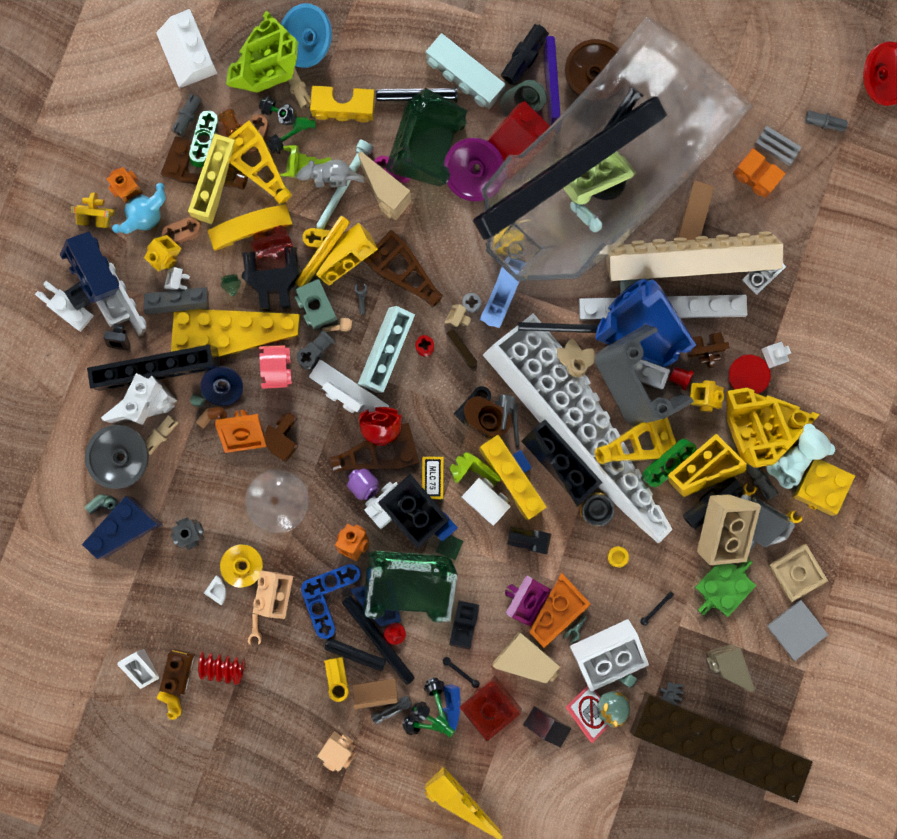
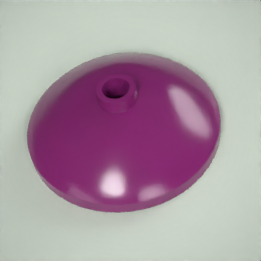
M466 138L457 142L448 151L444 160L443 172L445 181L454 194L464 200L481 201L491 197L498 191L504 180L505 165L501 153L492 143L481 138ZM475 164L480 166V171L475 170Z

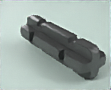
M408 696L400 698L398 703L389 704L381 708V711L373 712L371 718L375 724L383 722V719H388L402 712V709L410 708L412 702Z

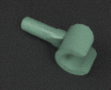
M202 392L200 395L193 393L190 399V403L197 407H202L205 402Z
M582 615L576 626L563 634V639L571 635L572 641L570 644L577 641L580 637L579 630L587 617Z
M629 674L618 680L626 686L632 687L637 678Z

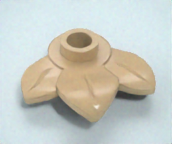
M571 338L566 343L565 348H557V358L567 367V371L573 377H582L586 373L587 368L594 363V349L588 348L582 351L574 338Z

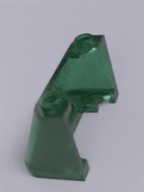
M425 87L409 100L404 109L386 170L394 175L438 187L447 184L450 179L449 168L444 166V160L450 150L454 134L462 130L466 125L467 119L465 118L468 110Z
M384 551L369 552L366 567L364 616L378 619L385 615V610L426 612L431 621L436 623L450 622L458 577L453 561L448 557L440 555Z

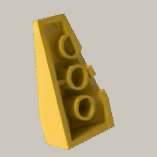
M445 767L425 784L424 789L426 791L424 793L432 803L436 801L443 808L497 839L503 838L502 831Z

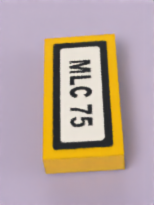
M422 457V488L432 499H443L444 457Z

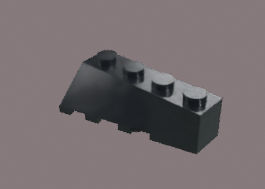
M546 420L542 421L521 441L571 496L577 507L603 483Z

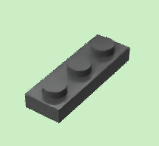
M207 287L146 293L144 294L143 310L145 315L208 308L209 292Z

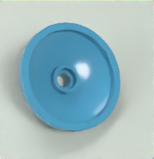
M304 3L293 7L284 16L281 25L299 42L295 66L309 68L318 64L329 50L332 40L331 23L326 13L318 6Z

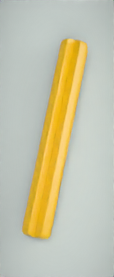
M344 216L339 217L296 280V284L299 287L311 281L350 224V221Z

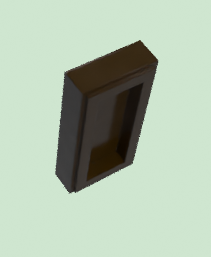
M450 330L446 333V337L470 370L477 366V360L455 330Z

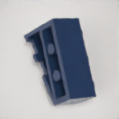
M89 231L66 239L60 252V257L62 260H68L72 266L69 267L72 274L77 273L80 279L79 285L91 303L115 295L119 289V281L116 275H112L107 258L102 256L98 240L92 237Z
M125 496L83 542L82 546L97 559H105L163 524L133 497Z

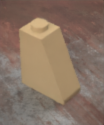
M520 631L492 663L495 669L542 683H547L549 680L551 682L554 681L560 673L558 671L560 666Z

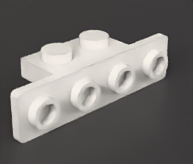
M109 263V269L112 275H116V269L112 263ZM120 280L119 289L115 295L96 303L110 327L129 320L138 337L144 335L147 327L145 319L139 316L134 300L129 298L126 293V286Z
M322 360L318 361L309 375L312 380L323 386L322 389L326 391L325 395L335 402L338 399L344 403L342 407L351 413H354V411L363 412L369 409L370 413L375 411V407H389L388 404Z

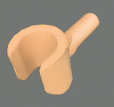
M340 318V325L323 327L322 330L325 332L335 330L348 332L351 330L352 321L349 318Z
M252 614L253 628L248 638V643L251 645L252 637L256 636L259 640V645L262 641V634L258 632V614Z

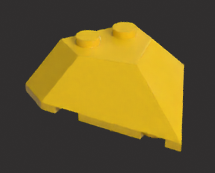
M749 388L726 392L728 426L740 458L754 468L776 464L801 436L804 426L812 424L820 414L815 412L810 414L800 410V407L768 395L766 397L754 393L755 390Z

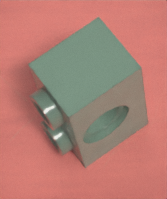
M319 279L296 289L298 295L295 296L299 307H304L307 313L303 316L308 327L313 326L314 330H317L338 320ZM314 301L320 302V307L317 310L310 309V304Z

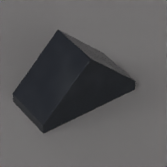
M536 706L532 708L523 724L543 740L560 748L571 730L570 727Z

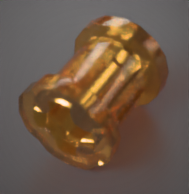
M233 109L226 110L218 116L219 122H222L226 129L227 137L242 126L238 123Z

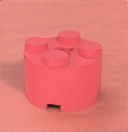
M285 345L260 346V375L262 382H265L261 383L262 389L287 388L288 384H292L291 369L286 367V364H290V349L285 348Z

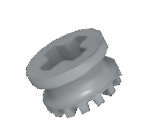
M468 293L464 296L462 304L466 307L467 312L474 313L480 309L481 299L475 293ZM470 298H474V301L478 302V304H474V308H470L469 304H466Z

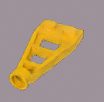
M248 120L228 137L235 140L229 163L274 196V199L281 205L291 198L292 193L286 188L264 138ZM252 147H256L261 155V162L255 167H250L242 160V155ZM265 166H268L274 175V178L268 183H265L257 175V172Z
M668 417L649 423L642 422L609 444L596 448L595 458L597 462L604 464L610 461L659 459L676 444ZM645 431H648L654 446L653 450H643L641 448L638 437ZM630 439L634 453L624 454L621 443Z

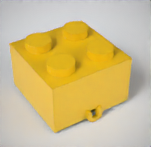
M821 459L812 460L805 470L793 498L807 504L810 509H818L831 516L837 515L855 475Z

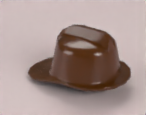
M479 396L472 397L464 406V415L467 422L482 435L502 436L508 432L511 425V419L508 414L505 430L501 429L504 408Z

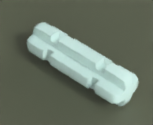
M573 201L570 203V208L573 212L577 213V216L587 226L590 225L589 228L593 232L597 233L602 229V222L595 218L596 216L585 205L577 204Z

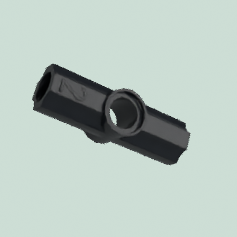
M534 24L523 42L520 41L516 46L511 60L501 73V77L505 82L516 86L526 69L532 66L538 56V51L546 41V37L549 36V32L543 26Z
M735 477L723 481L715 489L713 488L699 499V502L683 515V518L689 526L696 530L704 523L710 496L732 495L736 497L744 490L742 484Z

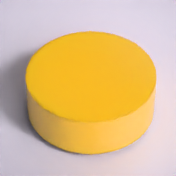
M615 546L608 551L607 561L611 566L621 568L628 563L629 554L625 548Z

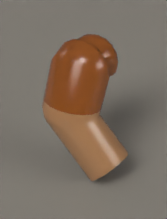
M222 407L207 408L197 419L196 423L204 429L211 419H226L227 412Z

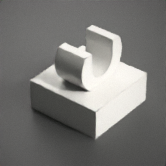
M173 267L168 269L164 289L169 291L186 290L187 286H183L180 280L182 278L187 280L190 276L182 274L183 269Z
M782 342L762 349L769 368L789 362L787 355L791 354L789 346L784 347Z

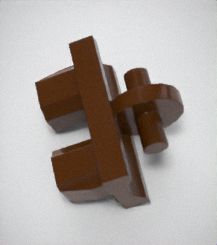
M721 332L709 335L710 345L704 346L702 336L692 337L696 346L690 352H687L688 358L705 355V357L699 358V363H707L708 368H714L715 361H720L721 355H713V353L729 349V342H724Z

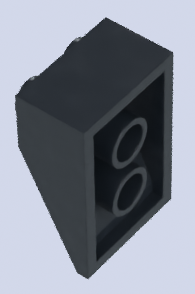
M411 474L378 502L381 508L417 549L449 521V518Z

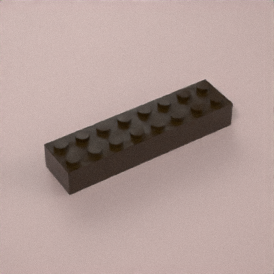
M648 692L644 693L630 733L637 738L796 803L799 801L813 761L802 755Z

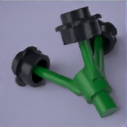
M268 95L260 101L259 109H261V114L270 116L275 111L278 113L280 124H293L294 128L281 138L276 134L268 136L269 141L266 142L268 148L272 153L277 152L280 154L284 146L282 142L302 130L315 128L316 122L307 117H298L296 110L289 104H285L280 109L275 107L276 100Z
M431 678L424 685V691L427 692V695L435 697L439 716L433 718L429 715L430 707L427 706L426 702H416L411 708L410 715L403 720L402 725L406 734H418L420 729L423 728L439 731L441 734H446L449 738L453 736L455 730L446 721L447 718L439 697L444 692L443 681L438 678ZM427 719L430 722H432V725L424 724L422 722H424Z

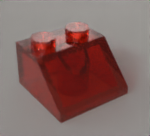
M495 675L459 706L486 741H489L511 723L522 711V708Z

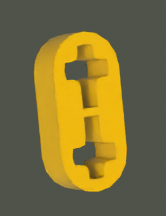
M309 228L303 233V241L308 248L318 249L330 230ZM315 234V237L321 240H314L313 243H310L307 237Z

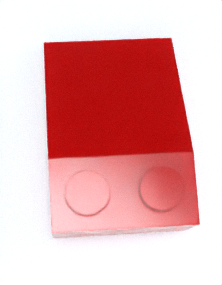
M525 101L519 103L487 139L501 153L507 179L530 158L551 135L554 129Z

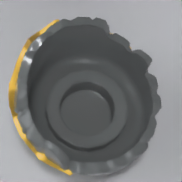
M596 492L589 495L582 502L580 514L587 523L593 526H604L614 517L615 507L608 496Z

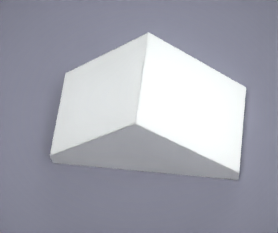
M145 649L137 651L118 662V666L140 689L159 679V675Z

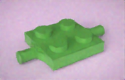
M751 560L748 563L741 562L739 566L732 563L715 565L694 587L703 595L706 601L697 611L705 616L713 607L728 617L756 587L745 573L753 562Z

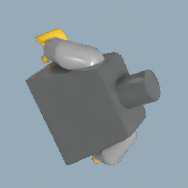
M748 483L743 486L744 490H742L743 495L741 499L761 505L750 551L756 543L763 547H768L770 544L775 545L787 540L795 528V523L802 521V516H797L796 520H794L793 514L795 510L785 515L757 497L751 498L750 496L756 492L757 488L754 486L752 492H748L746 489Z

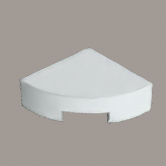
M216 575L204 594L220 605H223L226 599V587L223 580Z

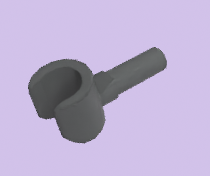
M357 284L354 288L356 295L359 297L360 314H365L364 300L368 294L366 284H364L365 289L363 292L358 291Z

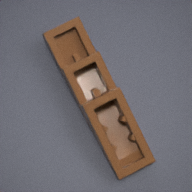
M693 181L677 238L682 237L687 238V240H695V237L701 236L714 189L713 185Z

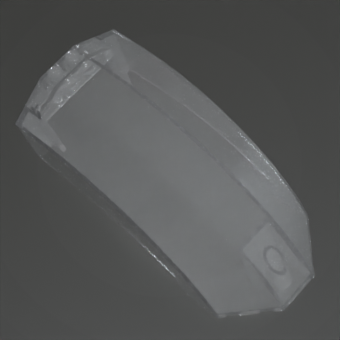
M646 16L615 56L573 104L520 155H509L483 187L482 196L485 202V210H487L601 132L630 91V86L635 87L644 94L643 97L639 98L633 109L646 100L658 96L667 113L663 120L617 151L626 158L636 172L632 178L627 179L625 189L621 195L611 200H601L591 196L590 201L583 204L596 216L595 218L602 222V229L597 233L593 232L589 228L590 225L587 226L577 216V213L573 212L570 208L572 200L563 188L501 232L487 239L486 252L517 281L577 279L588 272L641 227L689 179L753 108V105L732 84L659 21Z

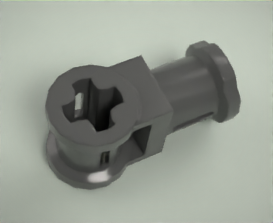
M321 330L320 335L313 343L310 342L297 353L299 365L305 370L313 369L317 365V361L323 356V352L331 344L333 345L335 341L325 331ZM304 356H306V357H309V356H310L311 361H310V362H308V361H305V362H304L303 357H304Z

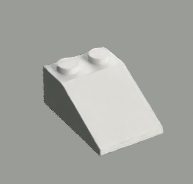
M151 376L149 380L160 384L162 387L147 417L159 415L163 412L168 413L174 408V403L178 401L162 381ZM122 401L101 417L103 421L114 425L132 420L117 414Z

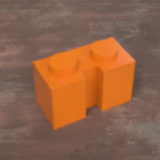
M752 148L733 173L741 183H746L752 187L755 194L766 198L786 173L772 163L771 165L762 154Z

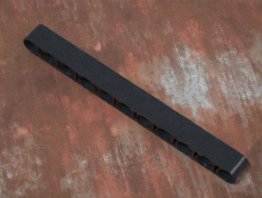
M654 96L646 100L475 217L473 223L483 240L495 236L663 120L667 113L659 97Z

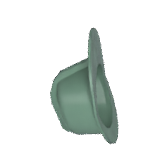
M527 80L508 90L501 99L502 112L508 116L523 101L535 112L542 109L547 101V95L542 83L539 84L534 80Z

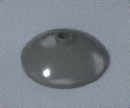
M110 425L100 429L90 439L85 452V463L90 476L98 484L111 489H122L136 483L143 476L149 460L148 448L143 437L134 429L123 425ZM122 453L125 456L123 461L119 458Z

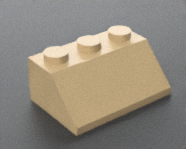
M732 495L710 496L697 552L709 565L747 562L761 505Z

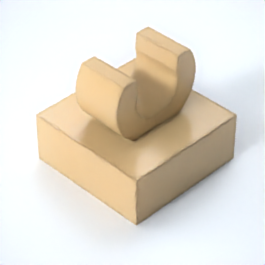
M460 304L453 305L444 324L450 327H458L459 324L468 326L471 318L464 315L466 307Z

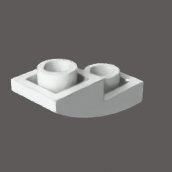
M783 269L751 271L742 281L757 295Z

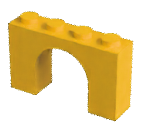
M499 435L480 446V453L488 465L499 475L515 501L514 504L525 520L531 519L547 508Z

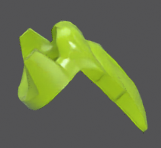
M283 146V149L291 152V155L287 159V172L280 174V176L296 178L295 175L308 165L309 161H314L315 165L324 164L331 161V158L316 159V157H307L306 154L299 152L298 146Z
M468 452L463 453L461 457L458 456L456 459L457 465L452 464L449 468L454 482L457 484L468 469L486 478L494 486L501 480L491 467Z

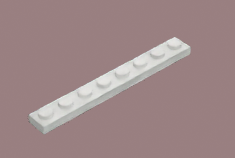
M746 295L667 296L680 318L747 316ZM616 298L579 299V321L601 320L603 317L606 319L610 312L608 307Z

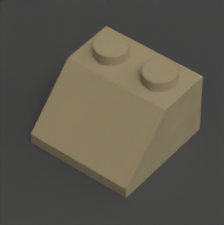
M729 644L706 652L708 656L706 664L710 671L713 670V673L751 692L755 691L740 647Z

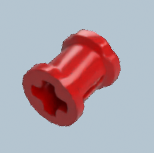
M427 335L419 336L415 342L417 353L423 357L430 356L434 351L433 339ZM426 341V344L429 345L428 350H424L423 347H420L422 346V342Z

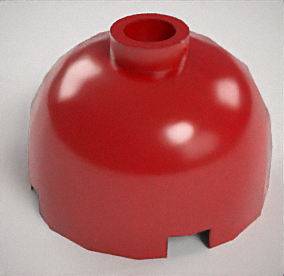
M375 407V411L369 413V409H367L359 416L361 434L370 443L377 446H385L394 441L400 434L402 416L401 414L398 415L396 409Z

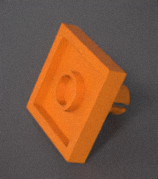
M238 410L232 418L215 420V427L225 453L267 447L258 414L248 415L245 410H241V416H239Z

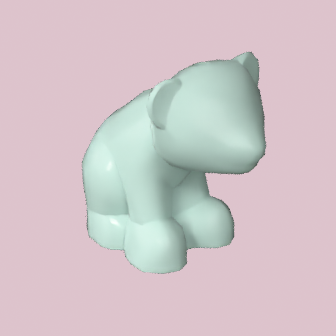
M806 424L803 433L799 437V445L786 452L776 464L767 466V472L769 475L774 476L783 488L790 489L800 483L801 477L812 460H820L827 455H833L835 447L823 432L816 429L812 424Z

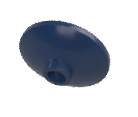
M219 366V368L208 370L203 375L200 388L203 396L210 403L226 406L240 398L243 392V381L240 375L233 369ZM219 381H224L226 384L220 385Z

